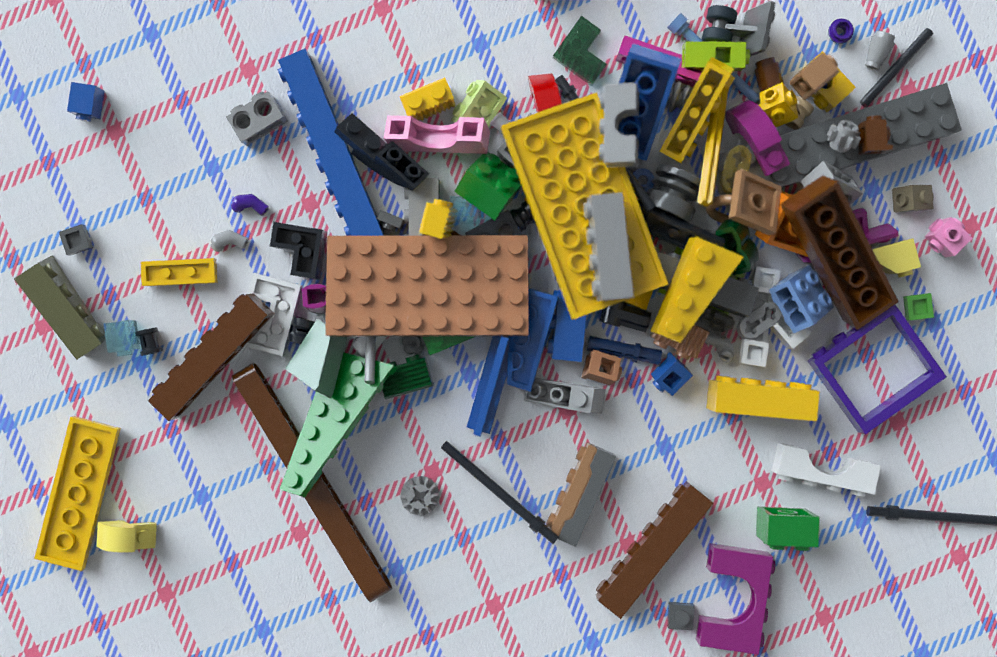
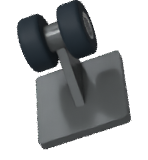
M769 1L746 11L743 25L735 24L738 14L735 9L724 5L709 7L706 19L712 23V27L704 29L702 41L732 42L734 35L740 37L739 42H746V49L750 50V57L765 52L770 42L769 32L771 24L775 19L774 9L776 3Z

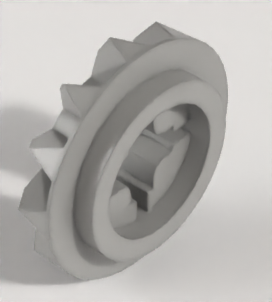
M416 476L409 479L403 485L400 498L403 507L410 514L422 516L431 513L439 502L440 494L434 481L424 476ZM415 489L420 493L428 490L424 496L425 504L420 500L412 502L416 495Z

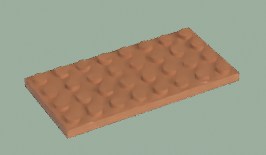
M528 235L449 236L448 238L441 239L433 236H327L325 335L528 336Z

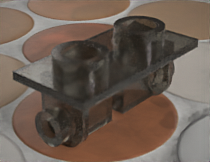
M707 306L694 325L725 339L729 329L733 328L735 321L732 316Z

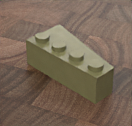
M53 255L38 262L14 278L76 360L101 345L107 339L105 330L99 323H96L89 309L83 303Z

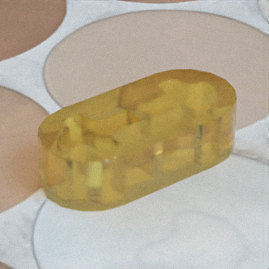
M735 146L726 156L720 186L728 194H733V188H730V183L726 182V179H730L733 176V172L741 169L749 170L752 155L745 146ZM740 151L742 152L741 156L745 160L741 161L737 168L735 167L736 158L733 155Z

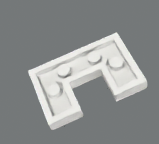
M253 273L248 294L254 293L260 300L270 302V309L275 314L245 347L285 356L288 344L287 338L292 329L291 322L296 314L302 285Z

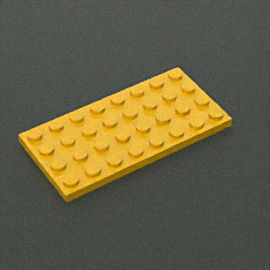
M597 92L501 125V131L572 320L627 300L597 302V296H593L592 281L595 280V274L589 265L592 245L587 243L586 231L590 229L589 218L584 216V203H587V199L591 195L623 194L633 297L668 284L625 167L607 168L604 160H600L599 147L600 144H604V134H600V119H604V110L601 109Z

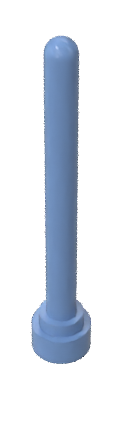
M682 13L667 27L673 34L677 33L679 36L682 34L689 42H703L688 27L690 25L687 22L688 19ZM733 71L731 76L735 77L732 84L746 98L758 103L760 96Z

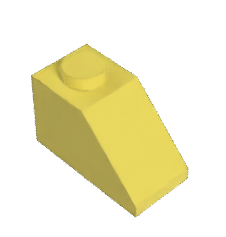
M914 239L903 240L872 249L884 273L888 275L897 274L898 278L912 275L913 269L921 267Z

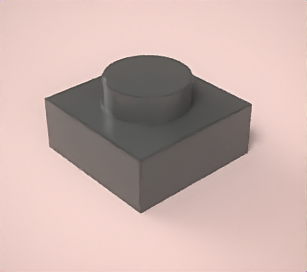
M380 210L377 219L382 221V227L394 232L396 228L403 229L405 225L404 219Z
M81 224L59 232L65 253L68 256L93 248L86 225Z
M669 602L668 629L693 630L694 604Z

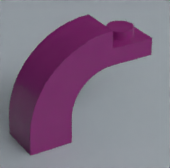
M746 100L726 111L725 120L732 134L738 133L747 141L765 176L790 164L780 144L782 139L766 113L755 102Z

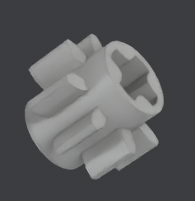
M847 120L840 121L838 126L832 124L827 133L830 147L838 152H847L850 147L856 149L861 139L858 126Z

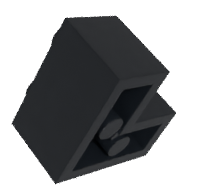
M273 222L270 247L294 251L290 275L320 280L328 232L322 229Z

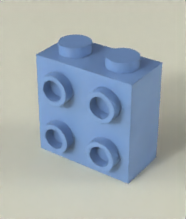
M810 264L789 274L769 289L773 302L779 307L784 316L785 323L791 328L793 333L814 325L834 308L830 295L825 292L818 274L811 268Z

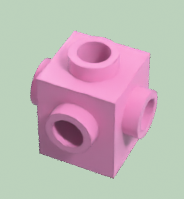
M952 217L942 220L939 218L934 221L928 228L930 231L924 236L929 241L928 245L937 253H941L944 257L956 256L973 239L964 230L965 226L963 223Z

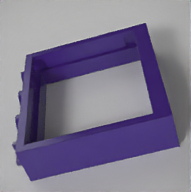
M896 305L858 330L852 327L847 333L841 332L831 339L833 343L826 348L824 346L816 349V352L811 354L813 357L807 360L856 431L865 435L947 377ZM890 317L927 371L862 417L824 363Z

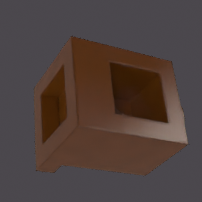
M881 115L868 116L865 121L858 124L859 137L861 138L858 143L859 155L885 154L893 150V145H888L890 128L887 126V119H882Z

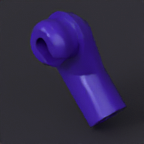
M254 194L236 195L231 203L232 210L240 213L245 208H252L263 216L269 209V206Z

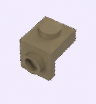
M908 185L892 189L893 210L895 213L934 209L932 185Z

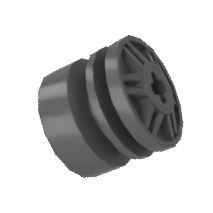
M659 165L655 172L657 176H654L651 182L660 190L648 189L647 194L657 206V209L690 223L696 209L687 201L697 202L701 179L680 168Z

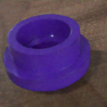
M843 18L833 21L828 29L830 39L837 44L848 42L854 33L852 23ZM837 28H841L844 31L842 36L838 35Z

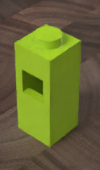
M685 42L682 45V67L691 71H703L708 61L713 57L734 68L733 71H742L745 69V65L749 64L750 50L746 49V42Z

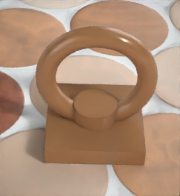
M741 169L735 172L733 194L713 198V203L706 207V212L717 222L723 223L724 220L731 219L764 234L772 235L776 233L782 187ZM723 205H731L730 215L721 213L716 208Z

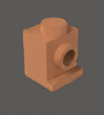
M593 350L586 355L581 378L611 385L621 377V358ZM600 367L604 369V373L599 371Z

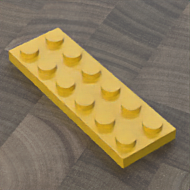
M76 416L70 417L34 559L79 571L85 569L121 428Z

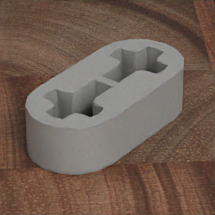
M770 302L756 308L749 317H744L738 322L736 327L738 335L743 339L758 337L780 320L781 311L775 303ZM765 309H771L773 311L771 318L762 321L760 317L765 315ZM756 322L757 325L752 328L753 334L744 331L746 324Z

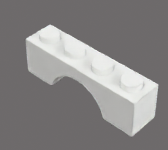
M778 442L772 471L779 474L778 479L793 482L794 478L803 480V484L817 487L818 483L826 484V488L829 490L841 492L842 488L850 489L851 494L865 497L866 493L875 495L881 465L849 457L837 470L822 472L817 470L812 464L808 450Z

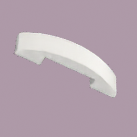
M755 267L751 281L753 286L759 288L752 311L765 303H773L769 289L779 282V270ZM765 309V315L760 317L762 321L771 318V309ZM753 322L751 324H746V328L744 329V331L746 333L751 332L753 334L752 328L755 327L757 323ZM769 329L753 339L741 338V364L766 367L769 343H767Z

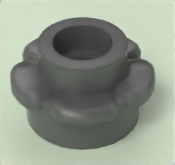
M404 336L402 338L403 349L406 353L418 355L423 352L425 342L422 336ZM416 341V345H412L411 342Z

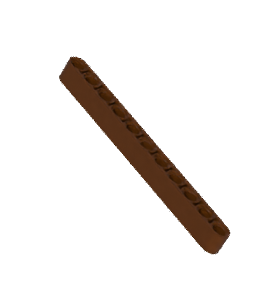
M253 362L233 374L232 379L287 468L300 433L264 374ZM322 471L321 476L305 499L362 593L371 603L391 591L392 585Z

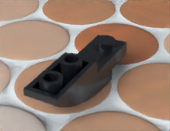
M353 113L335 129L334 133L353 148L351 152L353 156L377 174L403 188L414 191L430 174L393 141L387 144Z

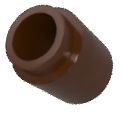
M774 57L755 63L756 69L754 72L760 92L782 82L784 84L779 63L775 62Z

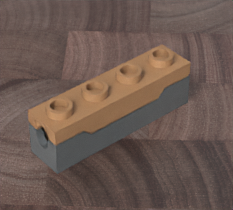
M589 442L586 443L585 447L581 446L575 458L579 460L576 468L570 469L566 478L568 486L565 492L560 491L556 500V504L559 505L556 513H551L546 523V526L559 536V540L576 547L616 458L614 453Z

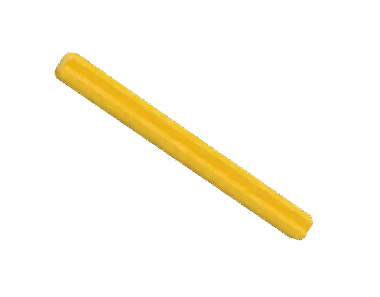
M722 90L718 97L722 102L716 113L710 112V123L697 200L698 204L704 207L711 205L714 198L728 91Z

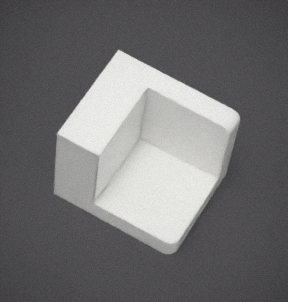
M783 314L780 320L770 327L771 331L787 349H794L812 334L808 328L793 333L791 328L785 323Z

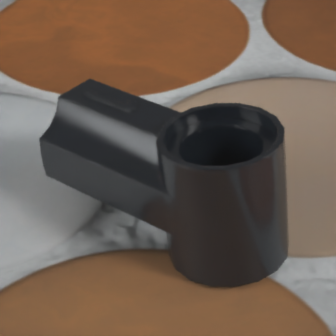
M619 302L603 308L599 321L646 333L652 312L628 306L625 302Z

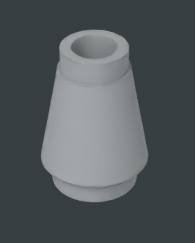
M876 31L875 35L871 36L866 67L875 70L880 69L895 45L894 35L883 31Z

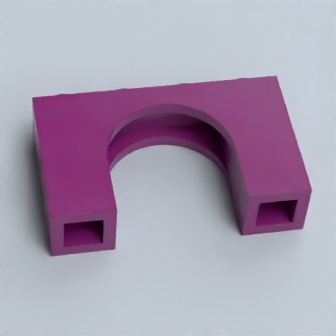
M710 543L706 564L707 569L711 573L737 576L746 580L750 587L751 598L746 610L734 618L723 619L699 615L695 639L699 646L759 655V649L763 647L765 640L762 629L763 623H766L768 620L766 603L772 593V586L769 582L771 574L775 572V560L767 551Z

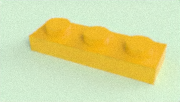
M216 258L143 261L141 262L142 286L218 283Z

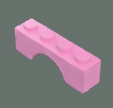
M387 116L384 140L387 144L393 141L403 151L487 154L490 130L484 118L459 117L458 121L454 124L440 126L423 123L412 116Z

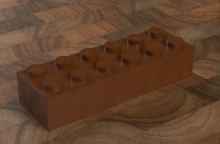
M822 175L780 204L843 321L858 330L899 302L838 181Z

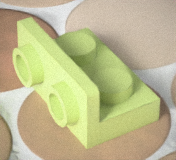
M476 80L468 86L466 90L467 95L463 102L458 103L452 113L454 116L451 121L456 123L459 117L484 118L489 127L490 122L497 115L507 97L488 82Z

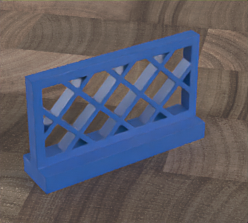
M492 336L467 423V428L474 429L473 435L481 437L482 432L488 434L491 432L507 376L508 337Z

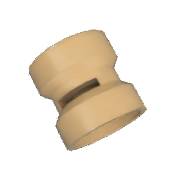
M796 96L798 119L785 124L794 130L800 129L804 125L805 117L810 116L814 111L811 103L799 96Z

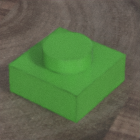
M931 293L903 296L907 321L934 318Z

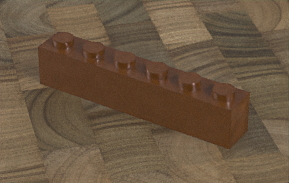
M254 293L241 294L233 302L234 308L229 313H223L217 319L218 325L213 330L210 329L200 338L202 342L199 346L191 348L184 355L186 360L181 365L178 364L173 367L168 373L169 378L164 383H159L152 390L153 395L148 402L168 421L179 418L275 314Z
M687 481L684 485L679 484L672 493L674 496L672 500L660 507L657 512L659 516L653 523L649 522L642 530L643 536L638 542L634 541L626 551L628 555L623 561L619 560L616 562L611 570L612 575L608 580L603 579L596 588L597 600L620 619H622L713 505L710 499Z

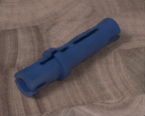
M592 335L589 336L587 351L597 350L609 355L632 359V362L636 363L637 361H644L659 365L662 356V350L647 348L641 346L640 343H635L634 345L598 338Z

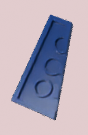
M528 287V336H509L507 385L529 392L532 391L559 296Z

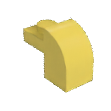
M123 520L98 522L97 547L110 552H135L137 549L155 548L157 524L154 522L129 524Z

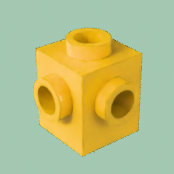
M783 82L760 92V104L758 106L766 113L775 128L798 119L796 95L793 90L789 91Z

